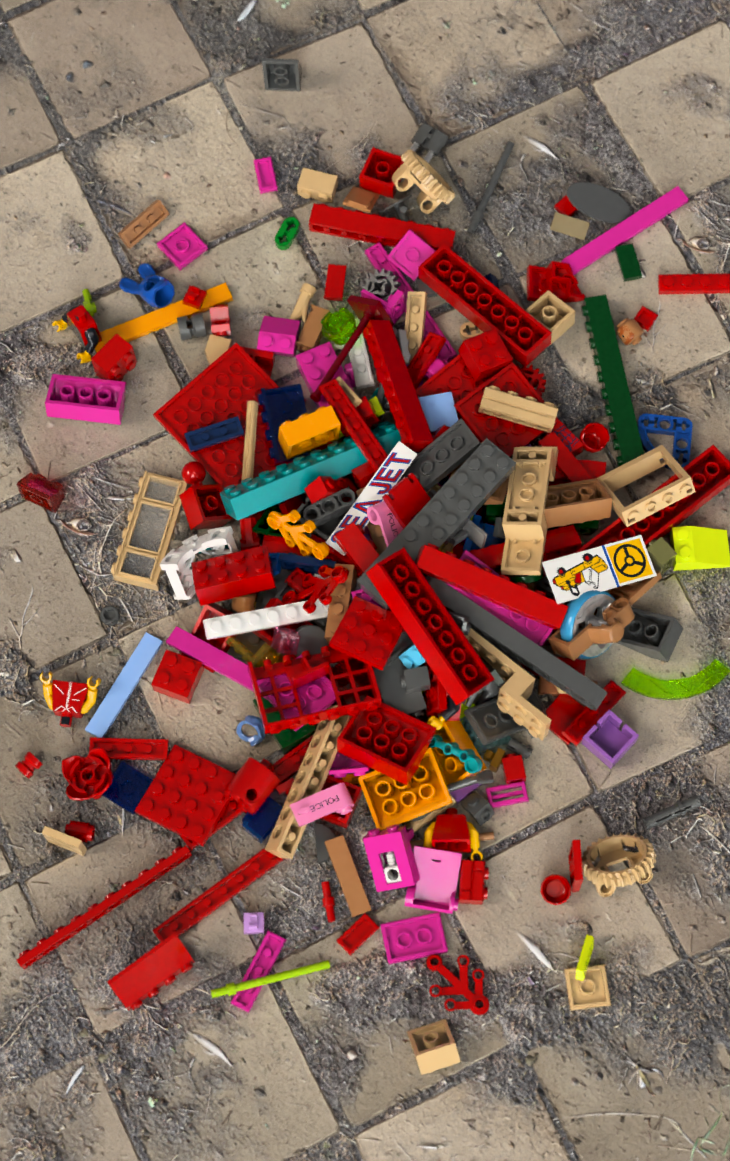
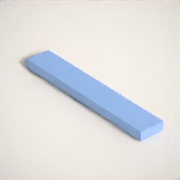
M147 632L145 633L85 728L86 732L97 738L105 737L162 646V640Z

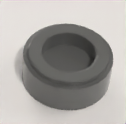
M106 606L101 610L100 618L105 625L113 626L119 622L120 613L116 607Z

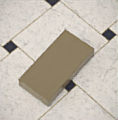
M555 212L550 230L585 241L590 223Z

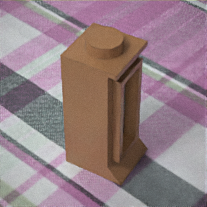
M311 304L309 316L298 341H296V347L300 353L319 346L331 319L328 316L329 310Z

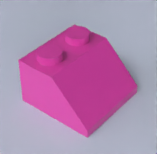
M264 316L259 330L257 350L274 352V355L295 357L297 350L296 341H298L301 321Z

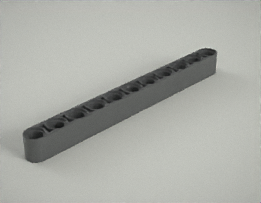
M429 575L425 577L448 611L469 617L468 623L471 624V628L479 635L586 707L595 711L598 709L607 695V692L602 687L443 581Z

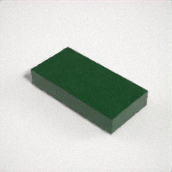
M633 243L615 247L623 281L642 278Z

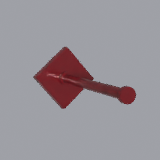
M350 295L347 301L360 320V323L319 386L332 380L369 320H390L393 327L394 323L379 300ZM319 386L310 395V398L315 402H320L322 394L319 391Z

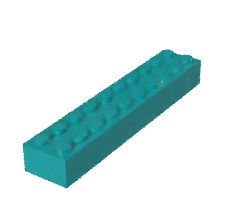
M386 421L378 424L377 428H370L387 455L390 454L398 441L401 442V436L395 424ZM351 436L344 438L343 442L331 443L323 450H314L307 457H297L290 464H280L273 471H263L256 478H247L242 480L239 485L227 486L219 494L226 513L238 521L305 493L304 489L319 476H331L333 479H338L352 473L351 470L368 461Z

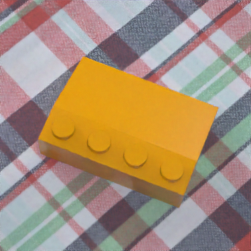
M431 747L427 748L417 771L408 785L376 770L358 777L376 828H379L380 831L386 830L391 825L403 824L453 803L438 757Z

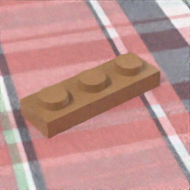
M157 199L123 228L118 235L127 248L131 249L169 216L170 213L162 202Z

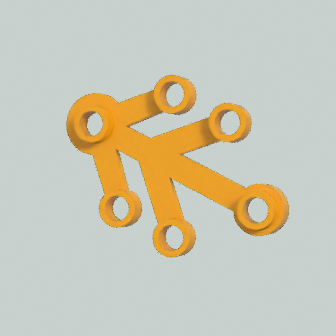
M292 510L289 514L285 515L276 511L269 513L267 518L268 525L275 530L279 529L289 547H294L297 544L303 556H310L313 553L319 560H323L329 554L330 549L326 543H316L303 534V532L311 533L316 529L313 521L307 520L304 524L291 526L287 522L296 523L301 518L298 511Z

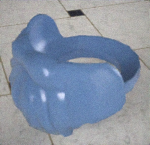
M248 715L237 726L238 736L242 740L250 742L252 747L260 744L266 736L262 720L259 717ZM244 724L252 725L258 735L246 736L242 732V726Z

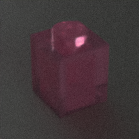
M275 627L272 647L277 653L296 655L300 635L291 628Z

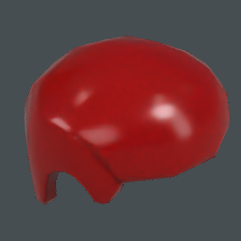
M594 422L584 427L579 439L584 444L583 448L586 451L596 453L606 446L610 436L603 424Z
M552 874L547 876L541 883L540 893L549 904L560 905L570 897L571 886L565 877Z

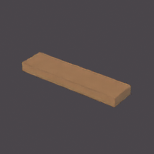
M341 835L325 841L324 844L352 918L371 911L344 836Z

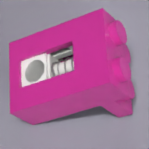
M391 825L386 830L381 831L379 828L369 830L363 838L377 892L414 886L420 878L410 840L414 837L413 828L406 829V826L399 827L398 825ZM391 869H395L399 876L394 875Z

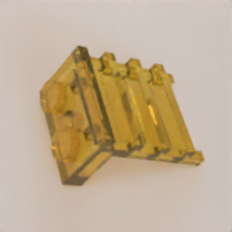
M226 636V643L232 646L236 653L242 655L245 661H252L253 668L262 667L263 661L270 659L272 664H275L279 659L278 656L281 654L275 647L266 642L253 654L235 636Z

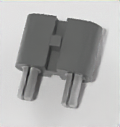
M422 123L411 140L413 145L409 150L416 152L418 148L425 149L427 155L424 160L429 163L433 156H438L449 138L443 132L434 130L432 126Z

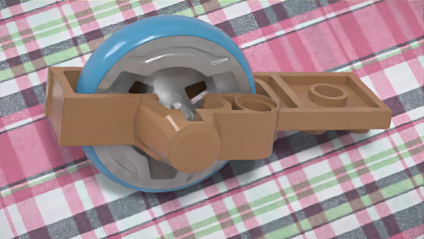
M655 570L657 574L655 577L602 592L597 590L587 591L579 596L578 599L569 601L560 629L548 638L554 654L567 657L572 661H575L577 658L592 659L603 654L612 643L619 642L624 635V628L635 617L631 605L662 578L661 573Z

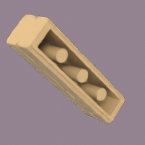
M496 386L485 387L478 412L551 433L558 412V408L553 403L544 402L543 404L536 402L537 399L533 397H519V394L516 392L508 391L506 393L500 391V388Z

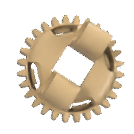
M407 150L401 156L404 163L394 172L392 181L399 191H407L414 183L422 190L417 197V204L423 213H431L442 201L449 204L453 200L455 193L452 188L418 153L413 150ZM401 178H405L403 182L398 183ZM430 200L428 204L423 205L425 201Z
M629 832L626 835L622 833L614 835L613 833V836L607 837L605 835L604 839L598 838V842H592V846H588L587 851H584L582 856L584 876L587 877L588 881L592 880V884H594L599 895L602 897L611 896L616 887H625L635 882L640 884L648 883L653 877L652 868L655 867L654 863H656V855L652 843H649V840L644 839L643 836L638 837L636 833L631 836ZM623 845L637 846L639 852L625 851ZM599 855L601 860L595 867L593 866L592 861L594 862ZM628 860L629 868L610 871L608 866Z

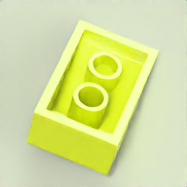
M697 526L672 527L670 544L677 553L673 564V571L730 567L727 530Z

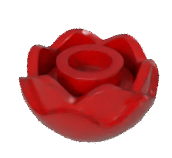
M340 662L335 666V675L347 672L345 662ZM350 664L351 671H355L353 666ZM349 677L338 679L341 685L348 686L351 684Z

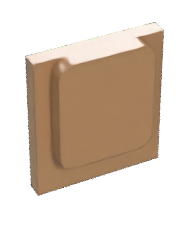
M353 186L343 201V205L370 213L379 200L380 194Z

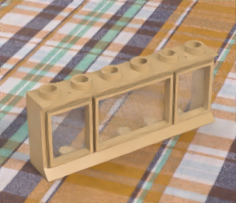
M145 471L144 476H141L139 479L138 487L140 489L138 494L135 493L134 508L133 511H129L127 521H129L128 527L123 530L122 545L118 546L116 554L118 558L116 563L114 562L112 565L111 573L115 581L159 591L158 581L160 575L163 576L164 574L160 563L170 552L171 540L174 541L175 538L174 529L176 523L179 524L181 518L180 510L183 505L179 495L186 491L190 485L183 480Z

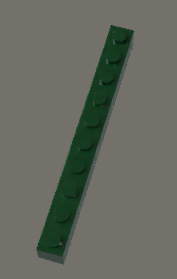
M600 295L584 298L581 313L582 316H586L585 330L586 333H590L589 347L594 351L592 356L593 364L598 368V372H596L597 381L602 385L600 389L602 400L605 399L606 402L604 410L606 417L609 416L610 419L608 427L610 434L613 433L614 436L612 445L614 451L617 450L618 453L616 462L619 467L643 455L644 451L607 296Z

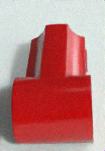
M256 517L240 519L241 551L260 546L258 534L252 530L257 523Z

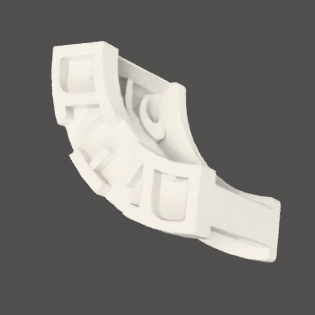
M231 526L207 530L208 534L199 537L197 534L182 541L183 545L177 550L173 548L163 558L160 567L168 575L175 592L173 595L175 600L192 599L196 593L193 572L190 568L191 563L194 562L195 554L201 552L205 555H212L211 558L222 556V554L238 552Z

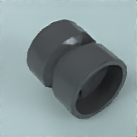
M202 313L192 314L191 318L188 316L177 317L182 341L192 339L193 336L197 338L207 336Z

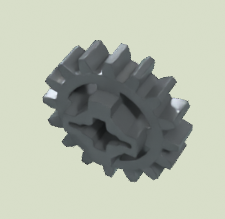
M382 268L381 272L378 269H375V274L370 272V278H364L367 282L366 285L364 284L361 287L387 302L391 294L394 295L401 283L397 281L398 276L393 275V272L390 270L387 272L386 269Z

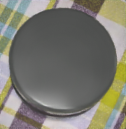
M302 625L295 629L290 637V648L296 657L306 650L310 652V655L321 653V648L328 646L324 630L315 625Z

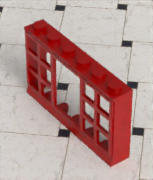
M328 646L322 647L321 653L310 655L308 650L303 651L302 657L291 660L290 655H285L282 657L283 662L272 664L271 660L267 659L263 661V666L253 668L252 661L248 662V672L265 734H277L284 729L293 730L301 725H315L323 720H336L340 716H353L361 711H374L381 707L382 698L372 666L364 663V669L351 671L348 659L353 657L338 650L330 651ZM321 654L324 662H328L329 665L344 661L347 669L346 673L333 675L331 665L329 666V677L338 705L336 708L303 715L297 690H293L291 685L276 688L274 676L285 674L286 669L300 664L304 656L309 660ZM367 673L370 685L356 688L353 676ZM349 677L352 689L338 692L335 680ZM270 678L273 690L260 692L257 680ZM372 689L374 699L360 702L358 692ZM292 690L295 702L281 705L278 693ZM274 694L277 706L264 709L261 697ZM354 694L356 703L342 706L340 697ZM297 707L299 716L285 719L283 710ZM279 711L281 720L268 723L266 714Z

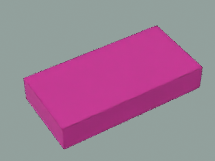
M271 157L253 160L260 194L278 191Z

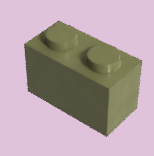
M662 537L657 541L653 539L646 547L653 567L663 575L673 567L677 553Z

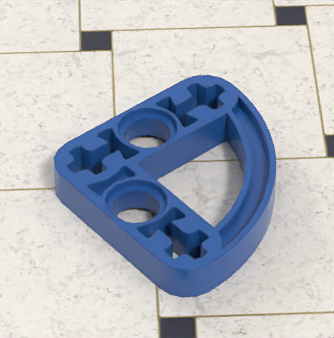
M642 414L638 419L637 426L644 451L647 453L655 448L650 442L647 433L674 436L673 458L678 462L680 454H683V464L680 466L684 468L689 464L693 427L691 420L684 417ZM644 420H648V426H644ZM666 421L670 424V427L662 429L660 423ZM674 423H676V425H675V426H676L675 430H672ZM682 424H685L686 430H682ZM683 440L687 443V447L679 448L677 442ZM668 465L663 466L671 470V468Z

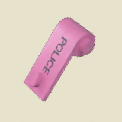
M384 501L367 509L368 519L372 524L380 525L386 546L388 547L403 528Z
M339 783L290 804V808L299 827L333 812L341 813V815L348 814L352 811V807L355 804L345 783Z

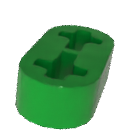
M286 218L275 236V245L279 250L289 249L300 230L299 221L296 218ZM294 224L295 227H291L290 231H288V225ZM286 236V242L280 243V240H283Z

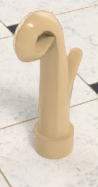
M303 283L299 298L289 319L299 320L302 316L303 323L306 322L308 306L316 292L314 286Z

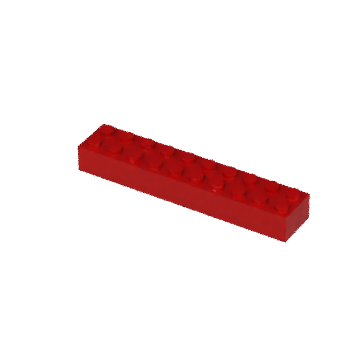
M714 445L710 446L683 468L691 477L696 492L628 527L618 518L574 553L638 535L642 536L645 546L653 539L657 541L660 537L663 538L671 531L672 527H677L730 485V461ZM676 474L673 475L653 492L675 482L679 478Z

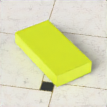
M586 934L576 968L577 980L583 981L594 947V938L591 935Z

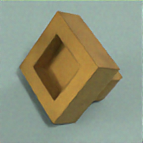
M498 748L496 753L488 749L486 750L483 759L490 762L489 770L497 772L506 751Z

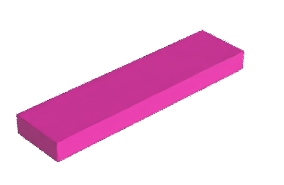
M268 930L242 982L268 976L286 939ZM263 985L236 992L237 994L234 995L231 1004L249 1013Z

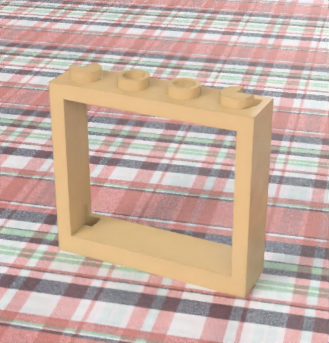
M663 445L598 477V480L612 497L611 508L627 527L696 492L691 477ZM665 465H668L679 478L675 482L626 507L623 506L613 493Z

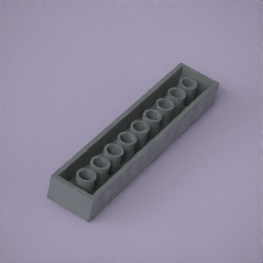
M486 438L359 577L357 586L380 606L388 610L389 606L366 572L378 562L402 548L406 549L414 562L420 547L428 545V543L439 547L438 550L442 551L516 468V462Z

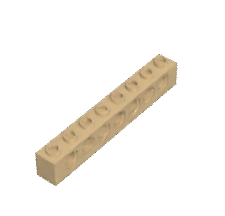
M331 705L327 709L336 708L338 705ZM344 715L336 720L327 719L318 723L266 845V851L279 858L293 859L306 825L299 827L290 804L322 790L338 752L337 738L352 716Z

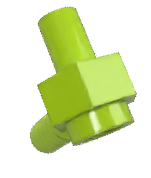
M84 289L82 291L84 297L83 306L93 317L94 313H97L95 302L91 303L92 298L89 289Z

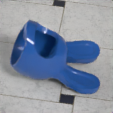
M148 263L141 264L138 268V272L143 279L141 284L129 278L120 280L119 287L124 292L140 295L148 305L154 308L168 306L174 297L172 282L156 275L154 269Z

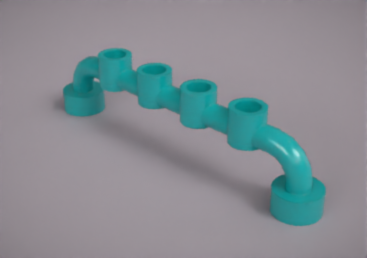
M440 735L433 736L429 747H438L446 755L453 754L458 756L460 761L464 762L465 770L468 773H477L482 769V760L475 756V752L472 749L462 750L459 749V745L456 742L446 743Z

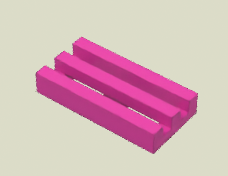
M525 781L486 788L487 799L492 808L529 801ZM522 787V790L491 796L493 792ZM518 795H523V796H524V797H519V798H514V799H508V800H503V801H498V802H493V801H492V800H497V799H502V798H508V797H513V796H518Z

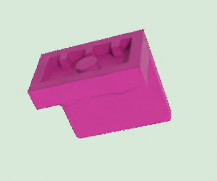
M365 289L361 291V297L381 302L394 325L404 313V292L399 289L394 295L391 294L387 302Z
M337 752L329 770V775L334 774V778L346 777L348 773H354V776L366 775L367 771L371 768Z

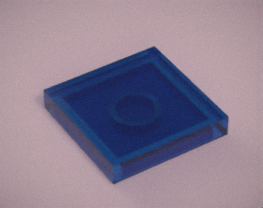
M122 761L113 773L110 787L102 796L134 815L136 807L153 779Z

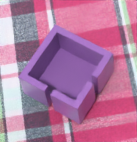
M609 709L599 719L597 725H594L583 736L581 744L608 768L612 769L637 742L639 735L627 724L620 731L619 728L621 727L622 720Z

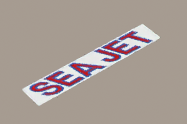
M398 441L326 541L329 546L345 556L343 550L334 540V536L352 522L355 525L359 524L364 529L370 521L367 516V509L384 501L382 496L385 494L389 495L388 491L397 484L417 456V453Z

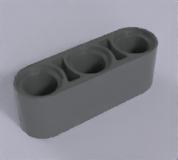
M345 488L309 505L303 513L304 522L311 520L315 523L316 527H319L347 513L356 501L355 493L351 489ZM346 497L352 499L350 502L342 501ZM327 506L334 507L332 511L325 510ZM311 514L317 515V518L312 520L309 519L308 516Z

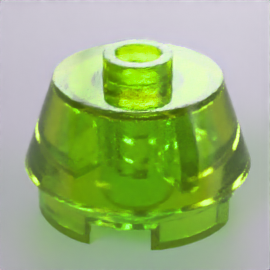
M339 308L340 311L328 312L321 320L322 335L326 339L337 345H344L356 329L354 314L349 312L348 309Z

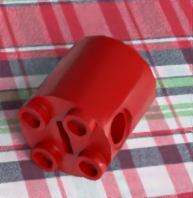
M249 757L225 787L223 795L230 801L234 800L239 803L237 807L244 813L248 812L253 815L280 783L278 777L273 773L275 770L274 765L264 758L261 762H258Z

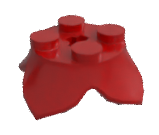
M103 747L92 749L87 757L74 755L62 760V773L69 782L66 788V794L69 799L76 801L90 798L99 799L110 787L113 773L111 772L110 758Z

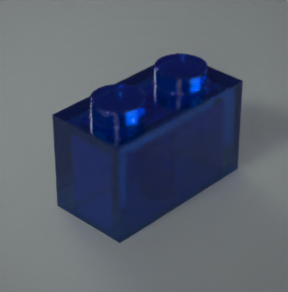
M269 796L253 815L247 813L242 819L243 830L261 844L273 831L283 807Z

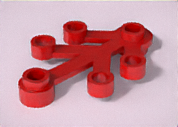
M323 565L319 568L318 573L327 579L324 580L308 573L303 577L302 581L306 586L311 587L298 594L293 590L288 591L283 596L282 601L285 604L296 603L311 595L309 600L303 605V609L310 614L315 611L316 605L314 603L318 598L323 605H328L332 601V592L338 584L344 583L347 580L349 570L341 565L333 569Z
M430 955L426 961L427 968L433 972L438 971L454 986L440 987L434 984L429 989L430 995L434 998L442 995H463L468 1001L456 1002L454 999H447L444 1003L446 1011L453 1012L454 1010L470 1009L475 1015L485 1014L490 1004L487 997L483 995L482 980L484 979V972L481 969L473 971L472 978L475 981V994H473L468 989V956L461 955L457 959L460 970L459 980L443 965L442 958L439 955ZM465 958L467 960V964H460V959ZM437 959L439 963L433 966L431 960ZM480 972L482 978L476 979L474 974ZM433 988L439 989L437 995L432 993ZM481 1001L483 1007L477 1008L475 1003ZM448 1002L454 1003L452 1009L447 1008L446 1004Z

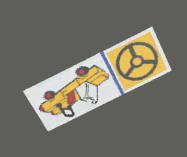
M641 535L542 562L557 604L578 599L587 591L597 590L602 592L657 576Z

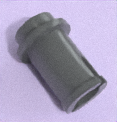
M511 738L508 743L509 746L506 748L518 755H522V759L525 758L527 760L533 751L530 745L526 746L514 738Z

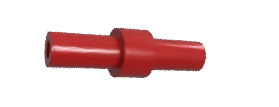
M329 881L321 883L324 896L322 902L323 907L326 908L328 923L336 921L333 907L335 906V901L331 895Z

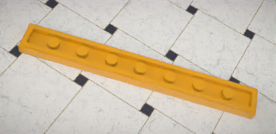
M223 283L205 290L207 291V296L200 310L184 305L183 300H180L99 332L102 341L95 347L96 353L116 333L125 341L130 342L177 323V317L188 316L190 318L192 314L210 310L211 305H221L233 301L227 284Z

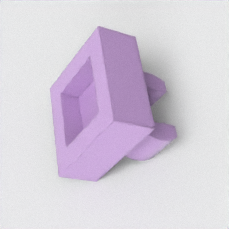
M264 912L244 913V934H264Z

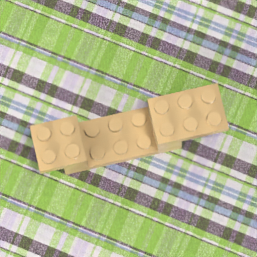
M514 447L512 459L516 462V468L509 477L502 521L506 538L501 564L502 575L541 576L547 534L544 512L549 481H554L558 447Z
M470 628L469 634L465 635L478 656L480 655L505 682L499 690L496 703L498 708L503 713H508L512 716L518 725L526 727L533 737L543 741L548 734L552 720L527 701L532 694L535 678Z

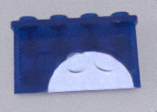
M301 384L268 390L261 388L260 394H257L259 405H262L264 412H261L262 421L267 424L265 436L266 440L271 443V448H269L270 458L274 459L275 464L293 461L297 457L309 456L315 448L287 460L278 442L279 426L285 421H294L302 414L307 413Z

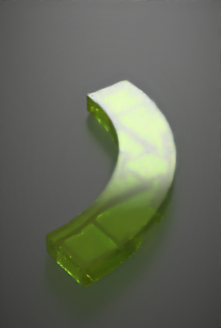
M714 659L710 665L694 676L682 679L659 680L632 668L621 684L629 690L649 698L681 700L700 695L712 689L730 673V669Z

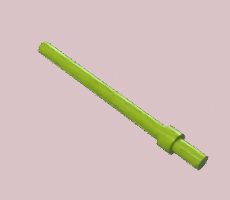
M329 960L236 984L234 982L228 983L224 987L210 990L211 997L215 998L227 994L231 996L237 994L236 992L328 969L330 968Z

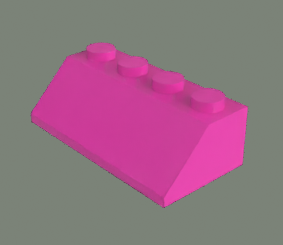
M52 374L45 400L47 417L121 425L125 404L126 382Z

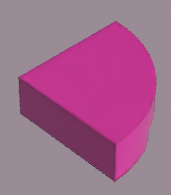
M345 364V374L352 388L356 387L352 364Z

